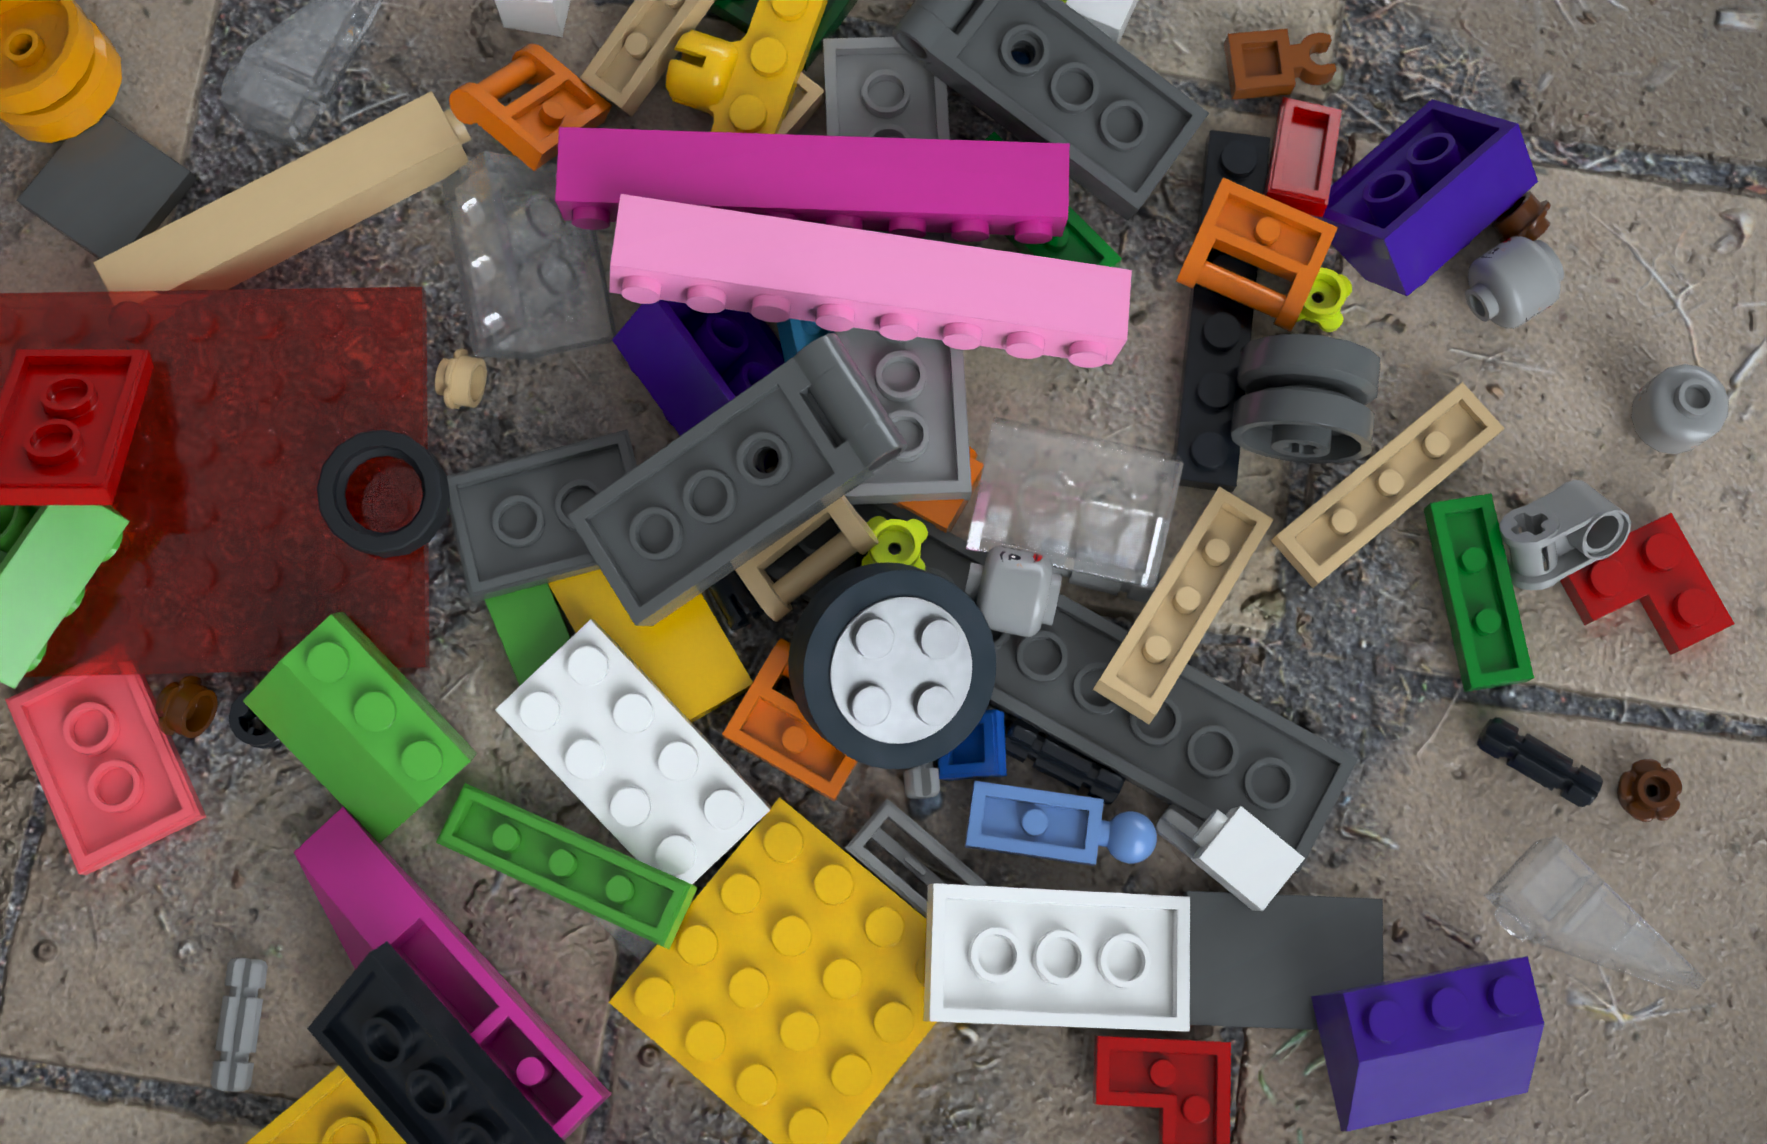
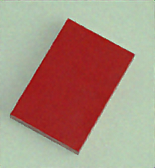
M16 350L0 393V505H113L154 369L149 350Z

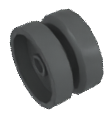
M1282 334L1265 336L1249 341L1241 348L1237 380L1239 388L1247 394L1234 403L1231 426L1232 441L1247 451L1290 462L1316 464L1343 463L1365 457L1372 452L1375 413L1365 405L1378 396L1381 368L1380 357L1369 348L1351 341L1323 335Z

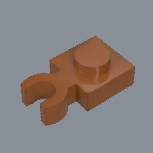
M1288 29L1228 34L1224 42V50L1232 100L1291 95L1296 85L1295 78L1316 86L1330 82L1336 72L1335 64H1316L1310 58V54L1326 53L1332 42L1331 35L1313 33L1306 36L1300 44L1290 45Z

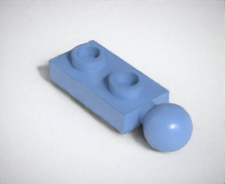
M974 781L965 848L1094 866L1097 861L1098 846L1107 847L1110 854L1123 863L1134 864L1144 861L1152 854L1157 843V833L1155 826L1148 817L1134 811L1120 813L1112 818L1111 821L1101 820L1104 799Z

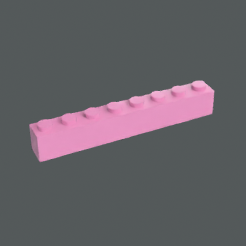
M621 194L610 262L609 292L621 294L625 299L640 304H653L659 300L686 303L691 309L703 313H719L724 309L749 312L755 318L766 322H784L790 318L815 322L820 328L835 332L859 328L879 331L882 336L891 340L907 341L916 337L943 340L946 346L954 349L970 350L984 346L1005 349L1009 355L1022 359H1033L1047 355L1067 358L1071 364L1079 367L1095 368L1104 364L1112 365L1127 341L1132 270Z

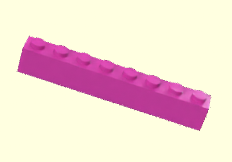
M559 127L555 202L564 221H572L571 223L575 227L588 230L606 229L610 226V222H617L620 195L625 194L860 230L888 231V234L920 239L926 236V232L951 233V237L958 241L979 242L988 239L989 234L1014 235V239L1021 243L1042 244L1051 241L1052 236L1062 237L1068 220L1070 144Z

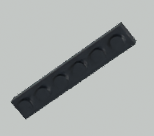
M1210 130L1206 139L1197 233L1222 178H1226L1264 195L1270 137ZM1211 248L1206 259L1207 261L1252 281H1257L1258 267ZM1196 283L1190 291L1170 485L1215 491L1220 486L1232 493L1237 487L1240 446L1232 441L1231 426L1234 403L1246 394V392L1239 388L1237 377L1241 348L1251 341L1254 309Z

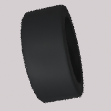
M384 429L358 433L337 445L322 465L316 488L320 514L332 534L353 549L384 558L410 554L430 542L444 524L450 502L447 475L436 457L408 435ZM390 456L402 459L414 468L421 480L423 497L420 509L410 523L398 530L381 533L368 530L354 520L347 508L345 492L350 476L359 465L371 458Z

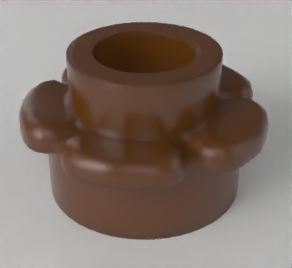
M1530 191L1520 197L1510 209L1503 212L1492 223V226L1502 236L1499 242L1502 243L1508 238L1516 236L1526 237L1532 241L1537 240L1550 226L1549 220L1545 217L1551 206L1548 200L1540 202Z
M193 675L185 676L179 682L168 684L159 694L155 709L159 716V728L164 734L171 736L176 733L187 738H195L201 735L212 723L218 707L217 695L212 690L207 689L206 686L201 685L202 680L199 677Z
M1642 759L1634 762L1631 767L1632 769L1622 773L1618 782L1617 796L1623 809L1633 818L1642 822H1651L1655 818L1659 821H1665L1673 817L1680 807L1678 795L1682 792V783L1679 776L1673 769L1661 767L1660 762L1654 759ZM1648 785L1655 787L1656 795L1654 797L1647 795L1646 787Z

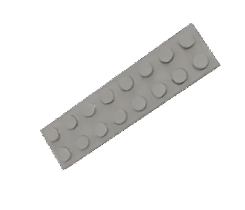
M894 37L823 39L827 136L950 140L947 84L925 68L926 62L909 54L897 43ZM873 231L888 234V231ZM926 232V236L921 238L957 244L956 240L951 237V233ZM859 328L835 332L908 444L906 450L897 458L874 471L873 476L845 494L850 504H882L953 499L970 500L972 485L963 350L948 347L943 343V340L916 337L912 340L897 341L885 338L879 331Z

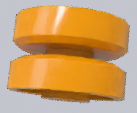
M0 0V120L10 130L26 140L53 143L76 137L98 123L114 103L122 82L121 57L110 39L94 22L87 18L82 8L74 0Z

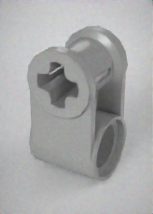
M1582 480L1566 482L1555 491L1538 500L1511 510L1500 522L1501 538L1505 544L1509 545L1510 557L1507 562L1512 584L1520 589L1530 591L1543 590L1554 586L1562 578L1597 560L1610 557L1626 542L1631 529L1629 515ZM1519 527H1521L1522 533L1520 534L1518 529ZM1545 561H1546V565H1547V568H1546V569H1544V564H1543V562H1545Z

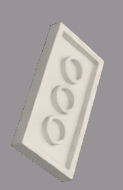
M590 619L495 709L636 860L690 884L698 880L771 810V806L593 619Z
M930 884L928 885L923 1021L1190 1031V897Z

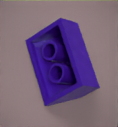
M1432 99L1332 184L1328 206L1323 217H1313L1338 227L1331 245L1365 280L1408 296L1416 288L1422 286L1432 274L1456 253L1468 246L1480 232L1503 212L1510 209L1520 197L1538 183V179L1518 123Z
M659 300L653 304H641L612 339L628 362L632 372L638 376L663 411L666 420L676 429L680 436L785 363L780 341L765 321L755 318L751 313L724 309L719 313H703L691 309L686 303ZM775 450L766 455L764 459L765 470L779 461Z
M1528 956L1486 961L1311 996L1339 1124L1343 1132L1528 1093L1544 1028V1020Z

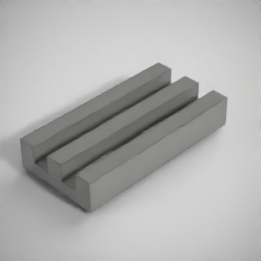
M888 799L882 803L845 847V850L926 919L927 900L864 847L872 838L925 885L928 886L933 883L946 884L880 828L887 818L965 885H986L983 879Z

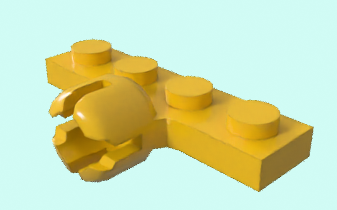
M759 0L748 31L742 40L729 42L696 30L684 33L674 50L682 52L681 61L671 59L666 74V88L672 101L709 113L714 118L711 132L778 134L781 123L786 117L798 78L804 68L828 0Z

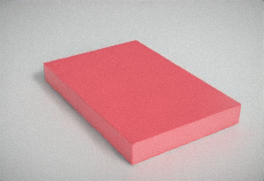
M127 643L121 644L5 699L78 874L88 875L206 817L172 737L164 734L159 728V716L155 709L156 700L131 645Z

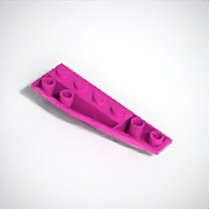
M345 807L338 810L293 852L354 968L356 969L369 952L388 941L539 1114L551 1125L563 1141L611 1095L610 1091Z

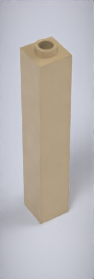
M430 91L93 263L120 315L142 334L470 166L462 144L470 141L471 137L463 122L454 116L450 108L443 111L433 92Z

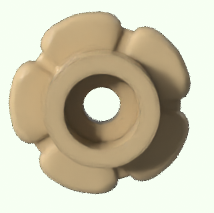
M462 348L454 352L453 358H443L440 361L435 375V391L438 395L443 396L445 405L449 409H459L461 406L475 408L479 405L485 391L487 379L485 361L482 358L468 356V351Z

